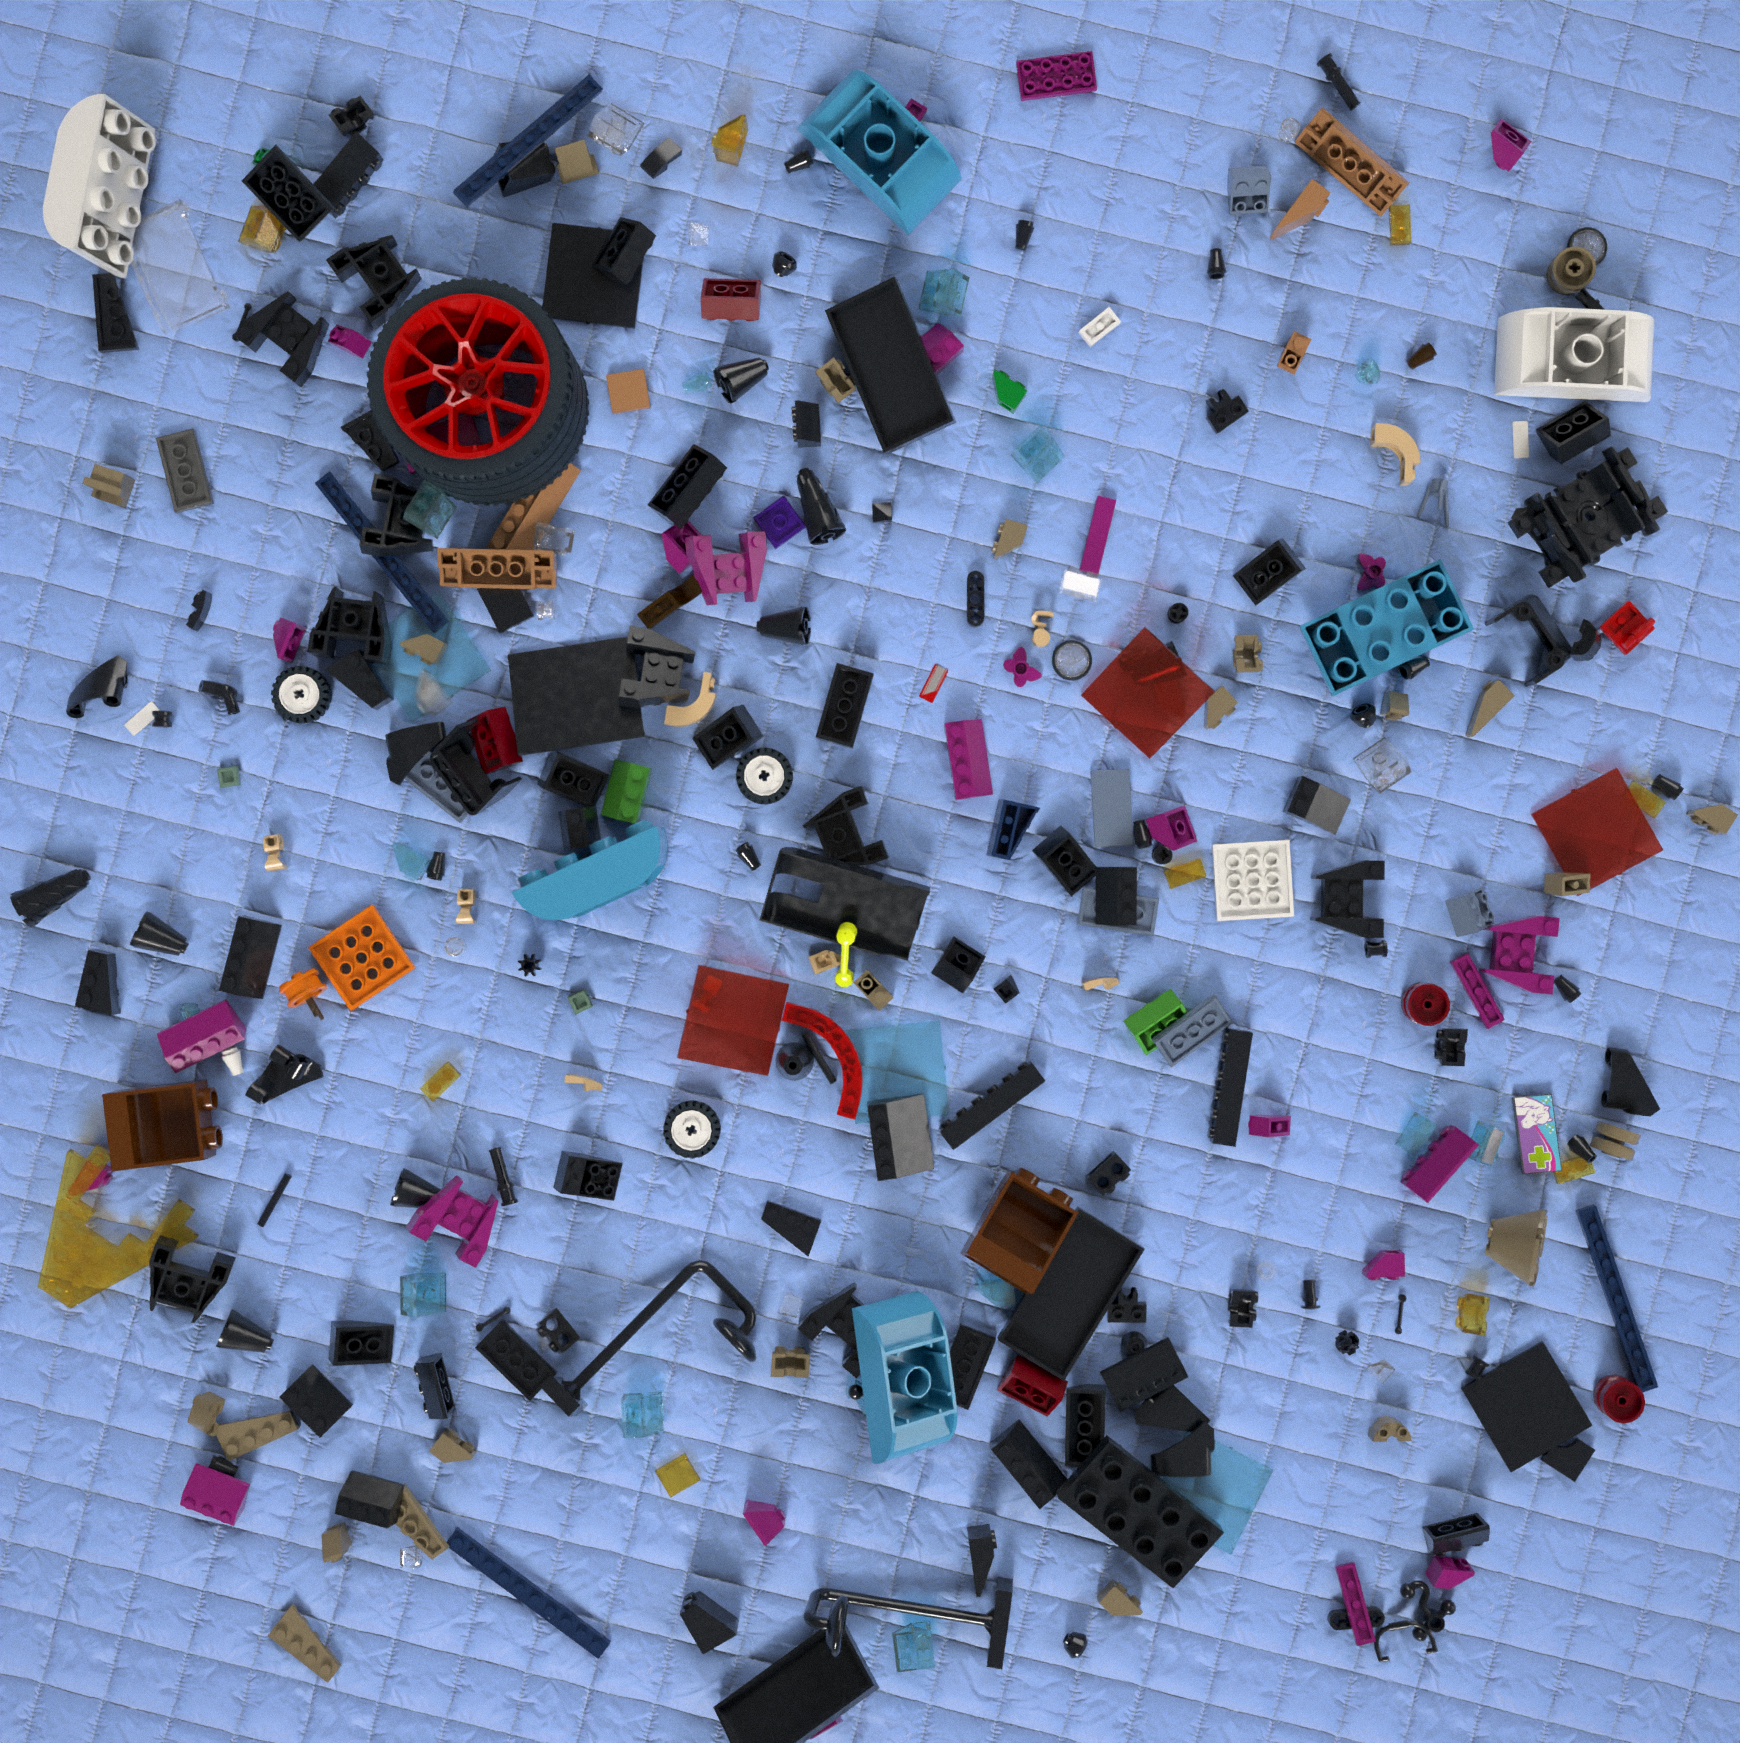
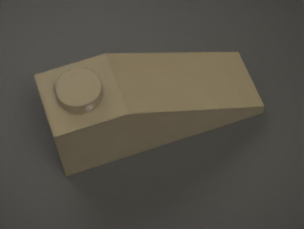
M1499 679L1495 681L1490 680L1482 687L1483 691L1478 696L1466 732L1468 738L1475 736L1515 696Z

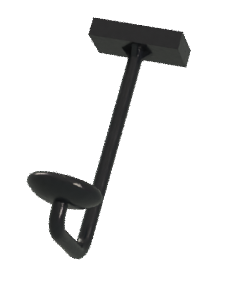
M701 1260L691 1262L675 1276L573 1381H565L562 1377L553 1376L542 1389L568 1417L578 1416L588 1406L581 1398V1388L697 1272L705 1273L744 1313L745 1319L740 1327L723 1318L714 1319L713 1325L749 1362H755L757 1358L755 1347L747 1336L755 1326V1309L712 1264Z
M998 1577L994 1608L986 1614L831 1588H819L810 1594L803 1616L805 1623L809 1626L826 1631V1646L833 1658H838L841 1653L848 1604L984 1626L990 1634L987 1667L1002 1669L1013 1593V1579ZM821 1600L835 1601L830 1609L828 1618L816 1615Z

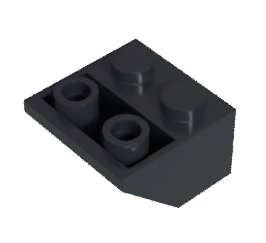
M796 400L795 407H791L793 423H796V426H792L794 442L798 443V448L820 447L819 404Z

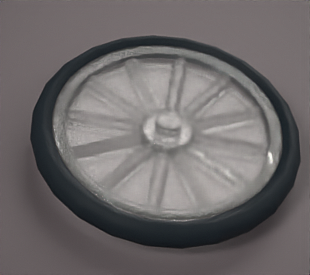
M1583 227L1576 230L1570 236L1567 243V248L1576 246L1588 250L1594 257L1596 265L1605 258L1608 249L1604 235L1592 227Z
M1065 641L1058 645L1053 652V669L1065 680H1079L1091 669V652L1085 644L1079 641Z

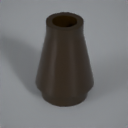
M1428 342L1422 344L1406 362L1413 370L1434 360V356L1437 353Z

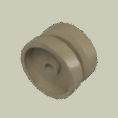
M1574 246L1564 249L1548 266L1546 277L1549 286L1558 294H1576L1588 285L1595 276V259L1588 250L1582 247Z
M1598 1121L1595 1130L1597 1133L1606 1135V1139L1597 1136L1592 1137L1590 1147L1599 1149L1602 1153L1616 1158L1622 1157L1633 1161L1635 1150L1624 1146L1626 1142L1637 1145L1641 1135Z

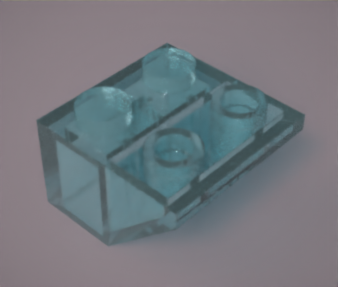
M956 269L927 271L919 309L947 316L961 315L970 277Z
M1041 425L1011 453V457L1036 483L1065 458L1054 438Z
M424 480L406 508L403 519L438 539L457 506L443 490Z
M662 1392L623 1394L621 1399L623 1438H641L664 1431Z
M930 1621L910 1623L892 1632L897 1672L935 1668Z

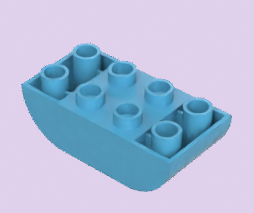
M858 69L851 70L805 118L797 129L907 235L961 181V174L955 161L940 141L879 82Z
M1441 559L1299 626L1332 697L1474 630Z
M640 821L625 829L628 839L618 843L616 837L611 838V836L603 838L589 845L593 855L583 859L581 853H571L553 862L557 871L548 875L546 869L541 871L537 869L519 877L518 881L521 888L513 891L512 894L526 911L539 918L564 920L580 917L649 885L657 878L666 863L668 854V840L665 829L659 826L653 827L651 821Z
M914 1291L852 1308L872 1463L880 1464L948 1442L956 1430L958 1411L947 1332L936 1306L926 1295L919 1291Z

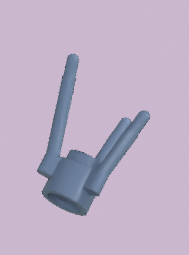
M1435 478L1432 480V485H1427V491L1419 508L1417 518H1420L1432 492V496L1438 497L1439 510L1442 509L1444 498L1445 526L1449 527L1448 480Z

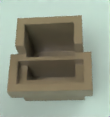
M585 139L554 148L559 164L556 166L562 184L599 174L594 155L589 154Z
M95 464L90 478L84 477L82 484L93 488L92 497L126 508L135 479L124 473Z

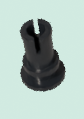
M1303 1280L1304 1298L1302 1300L1305 1301V1305L1301 1306L1303 1309L1315 1310L1321 1308L1320 1305H1316V1301H1318L1315 1288L1316 1280Z

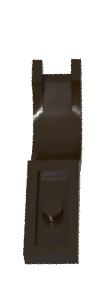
M693 574L681 585L664 593L640 611L637 616L648 629H652L677 609L688 604L701 594L702 590L698 580L695 579Z

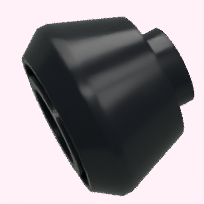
M776 252L772 263L773 271L780 277L788 276L797 269V262L786 252Z
M1369 703L1361 704L1352 710L1350 718L1359 727L1368 728L1376 720V708Z
M1131 1331L1123 1336L1121 1348L1130 1357L1147 1348V1340L1140 1332Z
M1078 1632L1067 1633L1063 1639L1064 1649L1072 1659L1079 1658L1088 1643L1086 1635Z

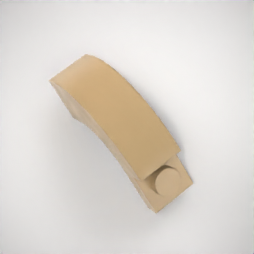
M1375 423L1371 427L1370 447H1385L1397 455L1400 462L1399 486H1408L1415 479V469L1413 467L1421 463L1420 453L1415 441L1406 431L1397 426Z
M703 673L700 695L693 704L686 707L667 705L664 721L666 726H690L698 723L710 713L717 698L716 693L710 692V689L714 690L715 678H712V673Z

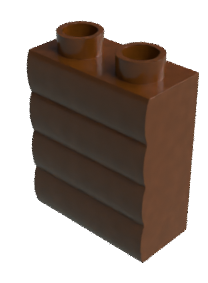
M207 1079L122 1089L102 1094L112 1172L206 1160L215 1156L216 1149L222 1147V1130L219 1125H212L211 1111L216 1110L218 1107V1095L214 1087L208 1088Z
M1020 1168L1017 1174L1010 1172L1004 1175L960 1254L1025 1294H1033L1079 1212L1069 1207L1073 1198L1056 1188H1053L1050 1194L1037 1187L1040 1181L1038 1176L1024 1168Z

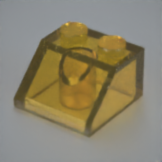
M742 114L719 127L717 135H713L711 146H713L716 161L739 166L748 133L746 115Z
M251 206L238 242L266 253H275L281 245L280 239L286 228L265 206Z

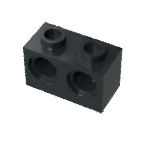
M1113 1150L1086 1175V1178L1104 1196L1105 1194L1109 1195L1112 1193L1119 1181L1123 1182L1130 1175L1131 1169ZM1114 1164H1121L1119 1172H1112ZM1100 1177H1107L1105 1185H1098Z
M557 1308L551 1310L536 1323L538 1327L536 1329L542 1338H547L550 1342L548 1346L554 1353H564L580 1339L579 1335ZM549 1319L555 1323L553 1330H549L546 1326V1322ZM561 1334L567 1339L565 1345H561L558 1342V1337Z

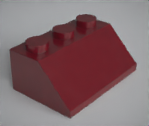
M704 278L701 291V319H726L728 321L759 320L761 280Z
M506 707L486 710L466 720L470 721L475 718L479 720L470 730V734L474 738L477 756L481 768L486 775L523 762L522 756H518L516 735Z
M1017 1354L1009 1364L997 1387V1391L1048 1417L1063 1400L1068 1381H1063L1039 1365Z

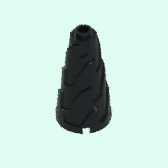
M809 468L799 470V474L796 476L810 544L821 545L829 543L828 539L831 537L833 541L846 532V527L837 509L833 507L827 492L825 493L813 470H809Z
M75 869L45 882L41 881L23 890L15 891L10 894L12 895L10 899L17 914L27 917L22 921L27 926L33 927L85 889L91 877L86 870Z

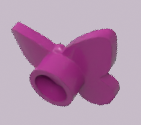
M1358 554V560L1364 569V574L1357 584V590H1367L1372 586L1377 589L1385 585V578L1382 574L1386 566L1385 559L1383 557L1374 559L1367 554Z
M1023 647L1015 651L1012 656L1013 659L1004 661V669L1013 673L1014 683L1017 687H1023L1027 680L1032 682L1042 677V674L1037 669L1029 666L1027 663V656Z

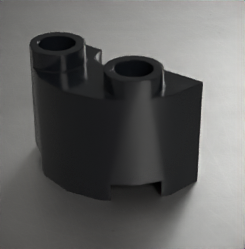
M361 95L350 99L346 103V108H335L329 114V117L343 136H346L348 133L353 136L355 132H362L367 128L365 123L369 119L373 120L374 113Z
M1583 619L1579 629L1582 639L1574 642L1569 654L1575 661H1589L1593 659L1594 655L1599 651L1602 642L1601 634L1590 621Z
M1437 1029L1436 1040L1438 1041V1048L1434 1050V1057L1439 1059L1441 1066H1465V1043L1467 1042L1468 1029Z
M1231 1289L1228 1297V1311H1230L1229 1327H1253V1321H1256L1257 1317L1256 1309H1253V1305L1258 1303V1291Z

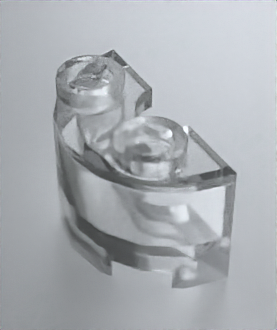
M537 522L533 545L536 546V550H554L555 555L566 557L567 553H571L575 530Z

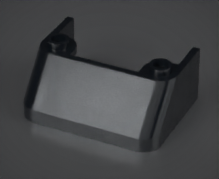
M1530 594L1523 597L1484 623L1486 626L1491 625L1511 613L1517 621L1523 622L1528 620L1548 650L1544 658L1547 669L1524 683L1526 687L1539 683L1560 669L1571 658L1569 654L1572 647L1540 598L1536 595Z
M477 718L456 725L430 755L432 766L470 815H477L504 798L522 780L519 776L507 782L501 778L491 782L470 752L475 747V741L470 734V730L479 722Z

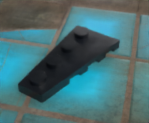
M111 273L92 274L98 351L106 353L139 350L115 276Z

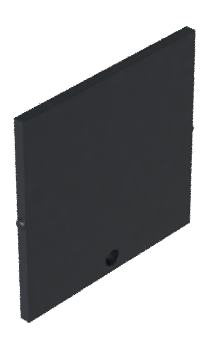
M552 223L542 307L552 319L635 329L643 262L637 267L632 280L627 285L618 283L591 267L612 230L602 229L601 227L593 228Z
M1542 1341L1507 1362L1500 1363L1498 1367L1482 1375L1480 1381L1475 1379L1461 1387L1462 1392L1509 1472L1515 1471L1549 1450L1552 1451L1556 1446L1593 1426Z

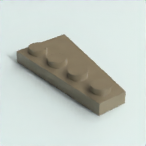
M290 1410L262 1417L218 1424L216 1436L227 1460L231 1461L298 1430L300 1426L293 1411Z
M404 1484L396 1525L401 1529L400 1532L405 1536L408 1535L414 1540V1544L428 1557L434 1559L444 1552L449 1545L407 1485Z
M293 1603L268 1634V1637L328 1683L341 1667V1664L330 1649L320 1641V1636L310 1628L306 1618L300 1615L296 1605Z

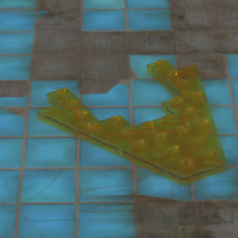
M98 1144L87 1158H84L72 1149L66 1154L38 1288L70 1309L147 1267L155 1243L160 1235L178 1240L176 1250L194 1241L199 1235L184 1225L195 1209L180 1199L146 1243L133 1234L128 1233L117 1247L85 1226L96 1210L80 1199L110 1161L109 1151Z

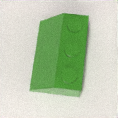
M615 759L600 815L634 824L638 823L652 769Z
M1169 989L1134 1014H1131L1123 1022L1143 1053L1147 1056L1157 1049L1152 1038L1185 1015L1187 1011L1180 999Z

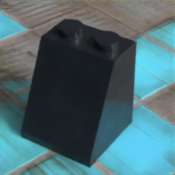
M509 142L499 143L494 155ZM543 142L498 181L503 197H508L551 181L555 174V165L550 160L548 145Z
M596 806L558 812L564 849L588 847L601 840Z
M701 1591L691 1592L684 1597L680 1616L702 1654L707 1653L737 1635L739 1620Z

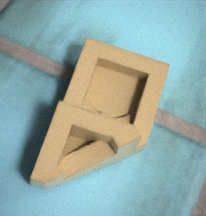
M824 950L808 957L814 975L841 965V955L831 950Z
M1112 977L1095 978L1081 982L1083 989L1086 991L1101 984L1104 990H1109L1111 987L1120 984L1118 978Z
M571 1073L565 1075V1083L584 1084V1091L602 1090L603 1084L592 1078Z

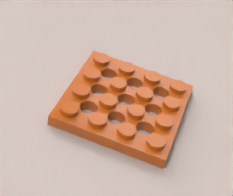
M370 905L308 947L350 1011L355 1010L416 968L374 905ZM365 926H370L372 929V934L369 937L363 934ZM350 936L356 939L354 947L347 945V939ZM377 941L383 945V949L379 953L373 949V945ZM334 947L340 950L338 958H334L331 955V950ZM361 952L367 956L365 963H360L357 959L358 954ZM388 957L394 962L393 967L390 969L384 965V960ZM344 963H348L351 966V971L348 974L342 972V965ZM371 968L376 969L378 972L375 979H371L368 976V971ZM355 979H359L362 983L359 990L354 989L352 986V982Z

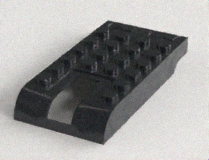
M784 847L779 851L759 921L838 944L840 943L837 941L836 934L839 926L844 922H850L857 928V935L855 941L849 947L879 956L889 955L908 961L909 952L916 930H918L925 902L930 893V887L803 849ZM776 874H790L823 884L819 902L787 893L771 892Z

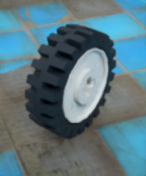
M294 666L287 668L286 671L283 670L280 673L281 675L276 677V682L272 685L274 688L271 690V695H273L271 700L275 705L274 708L285 719L295 723H311L318 720L329 709L330 706L328 705L332 700L330 698V695H332L330 684L317 670L305 666ZM300 691L304 694L303 698H300V695H298Z
M757 748L745 754L740 760L736 771V781L741 793L748 800L757 804H772L781 800L789 792L793 781V771L788 759L779 751L772 748ZM762 771L770 774L767 777V781L759 778L762 775Z
M696 1100L685 1101L675 1106L668 1113L663 1126V1135L666 1144L678 1156L690 1159L699 1158L709 1153L716 1146L721 1131L720 1120L712 1107L704 1102ZM691 1125H694L695 1130H697V1132L694 1131L691 1134L689 1133L690 1129H687V1127H691Z

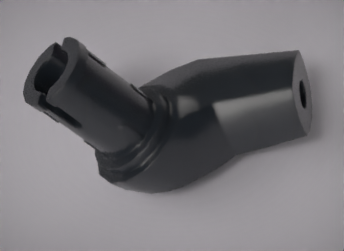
M201 680L199 692L224 699L228 715L240 713L235 697L238 692L234 687L219 682Z

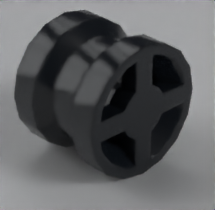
M1175 603L1167 612L1168 619L1172 623L1179 624L1187 618L1189 610L1185 604Z
M152 711V716L154 717L152 727H172V722L170 721L172 711Z
M1165 845L1157 846L1153 849L1152 859L1155 863L1162 865L1172 860L1173 853Z

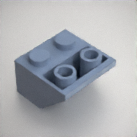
M1267 165L1228 168L1227 193L1229 215L1268 212L1271 174Z
M1483 887L1445 900L1456 937L1478 933L1495 924L1494 915L1490 911L1488 897Z

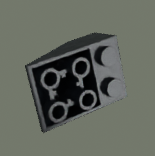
M562 1151L553 1188L560 1194L614 1201L623 1163L582 1153Z

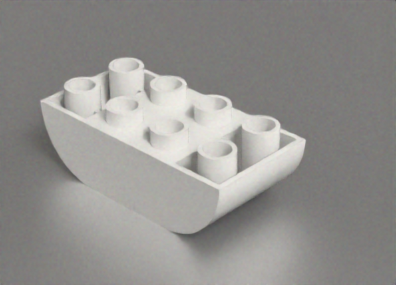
M96 94L74 105L66 114L58 129L43 204V219L48 233L57 243L111 274L126 278L128 266L134 257L132 245L135 230L141 221L140 204L143 189L148 184L147 168L150 153L156 144L155 128L106 94Z
M1557 307L1531 308L1505 314L1498 318L1494 395L1648 402L1651 399L1654 318L1650 315L1634 311Z

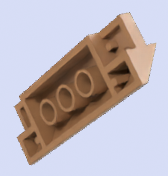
M1323 107L1294 141L1380 217L1410 183Z
M569 463L568 469L564 470L560 477L553 480V484L547 485L546 489H541L536 495L533 496L532 494L527 499L522 498L518 502H513L487 548L534 550L581 470Z
M437 548L440 586L504 589L557 588L556 569L558 567L554 550Z

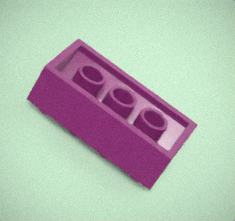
M982 719L945 723L944 730L955 800L993 795Z
M227 999L158 1032L157 1037L165 1060L176 1074L244 1040L247 1029Z
M1450 1125L1443 1128L1440 1132L1441 1136L1429 1144L1427 1147L1428 1151L1415 1160L1414 1167L1411 1170L1408 1169L1400 1181L1415 1196L1426 1203H1429L1479 1146L1477 1142L1455 1126Z

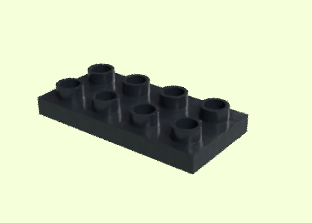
M895 277L825 310L884 454L888 455L956 423L900 284Z
M1078 1206L1075 1210L1079 1213L1033 1294H1023L997 1337L998 1341L1063 1381L1068 1376L1145 1250L1142 1245Z
M1108 1435L1105 1436L1056 1491L1060 1501L1172 1588L1183 1579L1224 1533L1220 1524Z
M845 1624L842 1649L838 1658H833L827 1649L826 1631L819 1630L713 1708L730 1743H804L879 1689V1686Z

